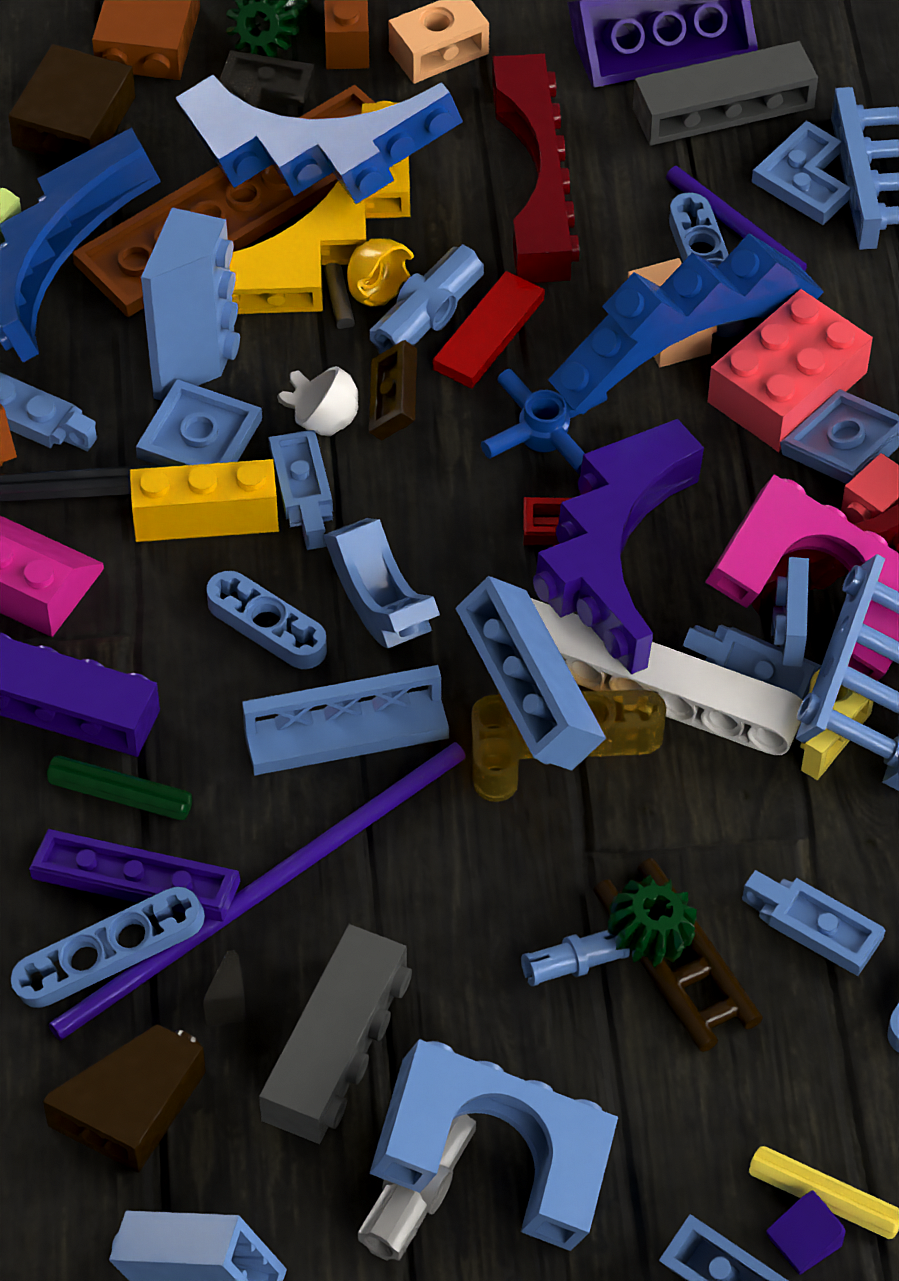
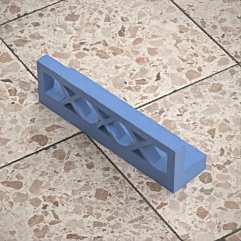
M438 665L242 702L244 733L254 776L449 739V726L441 700V674ZM428 685L426 690L407 693L411 688ZM376 696L372 700L358 702L363 697ZM327 705L324 709L309 711L312 707ZM278 714V716L272 719L255 721L256 717Z

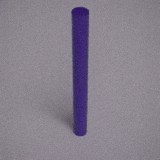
M674 166L669 170L666 175L668 182L683 193L693 192L705 197L711 206L714 217L743 239L749 233L797 262L806 271L807 264L681 168Z

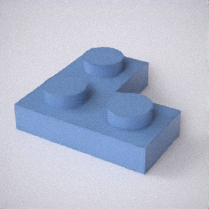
M807 120L753 170L752 183L821 225H824L849 201L851 192L849 186L822 171L840 154L842 141Z
M789 557L786 577L777 576L775 606L782 607L773 606L771 636H774V645H780V648L783 649L782 665L802 667L807 638L809 558Z

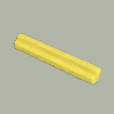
M760 1146L755 1152L749 1168V1173L752 1176L799 1198L813 1190L833 1214L887 1239H893L899 1231L898 1207L768 1147Z

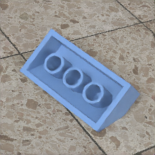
M171 208L143 271L141 282L154 399L163 401L177 379L199 386L220 377L227 360H234L237 355L240 334L234 332V325L238 313V304L232 302L236 274L230 271L234 244L232 240H228L226 219Z

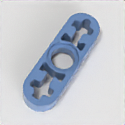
M223 571L217 573L209 580L207 584L208 608L214 616L293 667L310 669L318 666L325 659L327 654L326 632L318 622L241 573ZM235 591L237 592L238 599L230 595ZM223 593L228 596L223 600L220 594ZM263 612L274 613L280 618L279 622L272 627H260L253 622V619ZM296 640L304 645L297 648ZM309 640H312L313 647L306 645L305 643H307Z

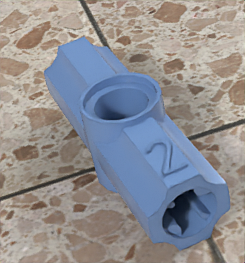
M463 244L460 247L453 246L424 276L416 273L408 278L399 292L397 303L370 329V341L377 347L380 354L402 340H406L414 346L430 328L438 331L446 326L455 312L458 300L484 275V264L478 259L475 251Z

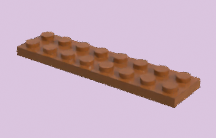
M354 84L299 118L326 119L362 114V104L375 102ZM273 165L233 188L220 167L216 166L73 251L74 265L127 317H130L144 308L141 276L171 208L226 219L228 240L233 241V252L323 200L338 182V179L332 172L294 196Z

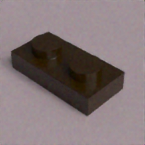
M402 340L371 360L369 433L381 441L415 421L417 348L406 340Z

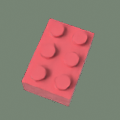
M800 289L711 366L707 402L779 452L781 450L780 442L839 389L846 392L867 373L873 337Z

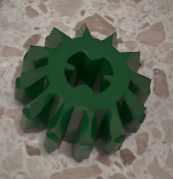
M234 0L239 9L227 10L226 17L237 21V25L227 28L226 33L228 35L239 33L241 38L236 42L235 48L240 51L250 44L249 54L253 59L260 57L262 51H264L268 59L277 56V47L284 51L288 50L292 45L286 35H296L299 32V27L288 23V19L299 15L297 9L285 10L284 6L289 0ZM265 13L267 17L264 20H270V27L260 31L258 27L261 24L256 25L255 17Z
M651 875L643 879L641 885L630 880L624 886L622 892L614 896L609 907L610 918L607 923V933L617 936L615 941L616 950L630 949L633 951V963L640 960L642 956H645L655 968L662 962L663 958L674 962L681 956L683 949L690 946L695 936L694 924L697 919V909L687 906L689 901L688 892L674 893L672 891L671 879L662 886L657 885Z

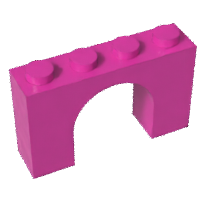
M773 475L758 494L706 580L707 584L747 608L760 594L782 556L796 550L812 549L835 557L849 572L855 565L861 566L878 554L886 558L878 581L899 592V553L888 547L887 541L880 535L871 531H863L847 521V517L839 509L831 505H822L806 495L805 490L798 483ZM871 600L863 624L899 641V614ZM856 642L848 666L878 681L886 674L893 661Z

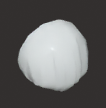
M337 366L329 368L311 381L299 370L291 372L289 375L290 382L295 388L294 393L283 391L277 396L279 403L295 409V421L306 430H314L316 433L324 436H332L339 430H343L353 421L359 407L358 389L348 373Z

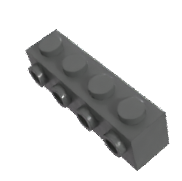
M800 41L635 78L633 111L651 146L812 109L815 105L818 76Z
M348 925L259 1096L262 1122L318 1144L321 1143L328 1127L337 1128L345 1112L347 1099L343 1097L350 1083L359 1084L368 1065L369 1055L366 1052L372 1040L380 1041L386 1032L391 1016L388 1008L394 996L402 998L408 988L412 969L407 967L406 945L354 925Z

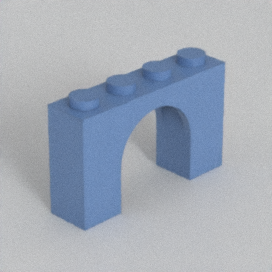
M419 1039L402 1060L369 1174L420 1193L438 1172L453 1119L470 1113H483L498 1117L509 1123L522 1135L531 1150L534 1160V1182L521 1232L571 1251L590 1232L618 1117L602 1111V1108L594 1102L582 1099L574 1100L553 1092V1089L543 1082L536 1080L525 1081L507 1074L500 1066L492 1062L474 1061L454 1053L453 1049L446 1044L435 1041L426 1042Z

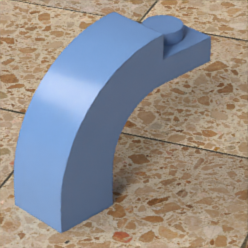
M365 518L323 535L336 572L350 602L364 626L379 644L390 648L432 631L429 619L440 615L434 596L417 594L408 585L394 560L380 519Z

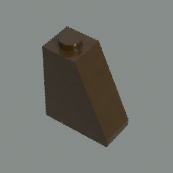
M158 1024L48 1093L43 1101L48 1126L139 1173L206 1073L203 1047L192 1035L185 1031L175 1030L172 1032Z

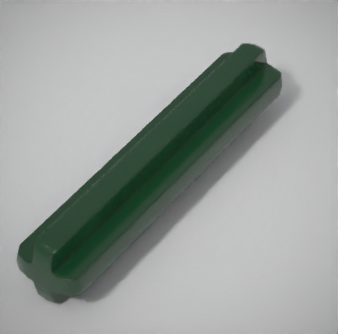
M59 755L52 758L48 767V782L52 785L177 820H185L191 810L192 794L189 791Z

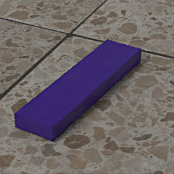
M52 829L47 830L29 868L31 877L34 880L140 903L167 889L184 887L192 891L203 907L205 918L220 922L224 921L240 884L239 871ZM181 904L172 907V910L185 913L186 911Z

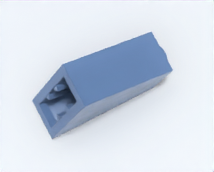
M126 1211L119 1232L114 1237L112 1252L109 1258L110 1262L129 1281H283L287 1271L285 1266L239 1215Z

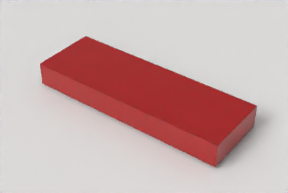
M505 271L434 357L433 370L472 389L544 301L545 289Z

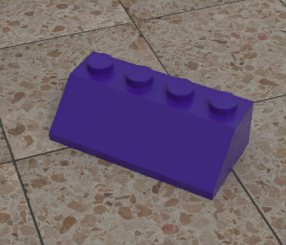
M575 0L568 2L575 46L592 87L634 80L635 78L652 73H660L758 50L750 0Z

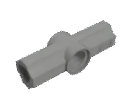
M468 1114L452 1120L438 1172L420 1193L384 1179L383 1191L358 1231V1241L363 1243L372 1254L384 1260L395 1259L399 1261L426 1214H434L446 1196L453 1177V1168L476 1131L475 1120L470 1118Z

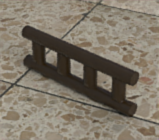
M653 858L646 859L637 868L643 879L651 875L659 886L669 881ZM609 879L601 881L593 889V892L607 913L610 914L609 907L614 896H617L622 891L618 892ZM672 886V891L674 893H677L675 888ZM696 920L694 924L695 936L689 947L697 959L671 971L664 959L655 968L645 956H642L640 962L699 1050L706 1052L718 1043L717 1037L711 1030L712 1028L737 1016L745 1029H752L762 1021L763 1016ZM710 976L725 999L698 1011L684 988Z

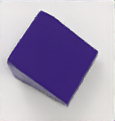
M813 1190L802 1196L766 1230L768 1238L799 1275L841 1248L846 1233L841 1222Z

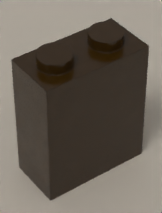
M52 44L9 114L13 146L69 162L111 139L135 99L132 66Z

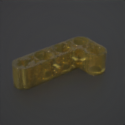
M650 690L582 692L606 737L588 756L648 754L657 750L663 743L667 707L659 694ZM500 694L484 696L474 704L471 714V752L474 788L480 797L495 802L510 798L517 790L519 759L533 758ZM489 726H498V727H500V728L493 729V728H488V727H489ZM496 767V768H502V769H504V770L493 771V770H490V768Z

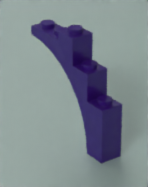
M678 419L583 454L581 474L578 479V489L581 495L561 502L559 522L556 527V536L559 544L538 552L536 575L533 578L535 591L543 602H548L560 618L577 611L582 623L593 629L604 642L608 653L614 659H618L631 675L648 668L653 632L632 602L623 579L620 555L629 535L647 513L669 496L699 481L704 447Z

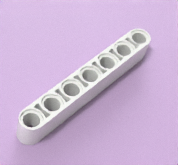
M531 598L578 685L768 754L783 755L788 752L801 724V721L797 720V713L803 700L796 694L654 642L651 645L648 668L631 675L618 659H614L608 653L604 642L591 627H587L582 623L578 615L571 613L560 618L549 604Z

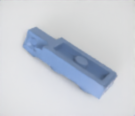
M0 372V404L5 409L10 431L49 448L53 444L61 445L65 441L88 452L97 440L96 422L83 415L82 410L74 404Z
M308 430L268 437L271 458L274 459V471L286 519H289L290 527L302 525L307 550L326 547L323 537L325 533L323 522L333 520V503L316 432Z
M695 625L694 628L690 627L683 643L684 647L707 656L705 659L707 662L788 690L802 700L808 695L810 681L814 673L821 668V665L803 658L802 667L782 665V648L737 628H729L724 625H719L716 633L698 625Z
M755 870L744 886L742 900L760 912L759 917L768 923L769 926L856 976H859L884 938L886 931L884 927L798 878L794 882L782 879L779 884Z

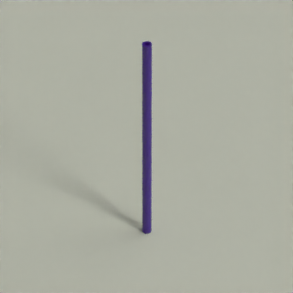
M456 742L452 743L235 894L223 922L204 918V923L199 932L191 938L132 965L50 1022L49 1028L59 1041L66 1038L463 761L466 755L462 747Z

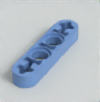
M693 192L677 195L670 204L669 224L682 261L684 262L693 252L718 267L729 254L709 202L702 195ZM687 212H690L692 217H697L696 226L691 227V220ZM697 242H704L711 245L713 250L708 253H698L692 250L690 246ZM747 319L717 325V332L714 335L723 338L737 336L744 331Z
M184 887L167 889L25 957L17 963L12 971V988L23 1003L30 1007L42 1008L49 1006L191 938L199 932L204 923L205 914L203 907L195 894ZM177 904H181L186 910L185 916L187 919L180 923H177L172 917L174 915L172 907ZM152 915H155L159 921L158 924L163 930L158 935L148 919ZM138 924L145 928L144 939L136 947L125 948L119 945V934L128 925ZM93 947L97 950V961L91 968L84 971L72 968V957L80 948ZM58 960L68 975V978L64 980L57 974L59 971L53 964ZM35 972H40L44 977L42 979L43 988L39 991H34L29 986L32 984L31 975Z

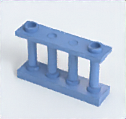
M853 87L835 88L831 121L835 138L842 141L839 158L845 184L851 188L849 204L859 250L877 249L880 230H886L887 225L899 224V206L886 207L885 203H878L877 196L882 191L899 190V172L878 174L877 169L871 170L870 163L872 159L899 157V139L871 141L870 137L863 136L865 126L899 124V107L864 109L863 105H856Z
M876 554L861 566L855 565L844 581L843 591L847 595L813 691L805 697L798 710L797 720L801 721L796 740L806 743L825 731V729H828L884 757V763L888 766L882 783L899 791V734L898 737L891 739L833 710L840 686L842 685L899 714L898 691L848 666L856 642L899 664V641L863 624L871 600L899 614V592L878 581L886 558Z

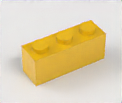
M274 459L130 469L131 501L136 542L279 532Z

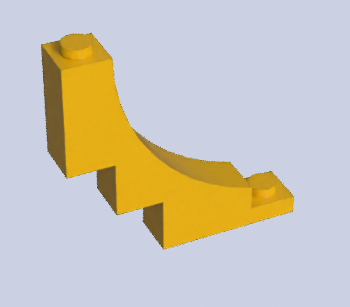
M391 101L362 104V114L377 111L397 103ZM409 156L389 168L394 181L359 203H354L338 181L328 195L297 223L272 238L233 252L230 271L236 274L232 302L238 304L237 314L323 311L322 265L329 263L349 264L354 250L366 242V218L411 217Z

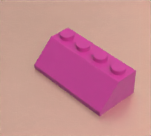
M0 516V613L53 637L103 571L104 565L96 559Z

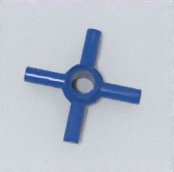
M512 369L504 370L498 376L497 381L519 405L522 411L519 417V424L481 442V448L485 456L490 459L524 442L530 449L537 452H551L557 449L578 474H581L582 459L585 453L567 433L570 419L581 413L575 411L557 392L539 390L532 393ZM605 393L591 408L607 401V393Z

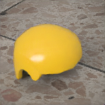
M370 239L357 247L350 258L347 268L348 287L352 296L368 307L385 306L397 296L403 282L410 278V274L405 266V260L414 258L413 252L405 245L391 239Z

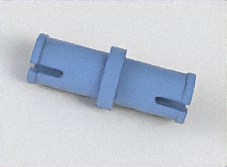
M608 930L582 938L575 934L563 938L562 944L533 953L522 954L521 964L525 978L530 977L528 978L529 985L536 986L541 982L570 973L575 977L585 975L590 967L619 958L629 957L630 949L616 950L615 941L617 936L607 933Z

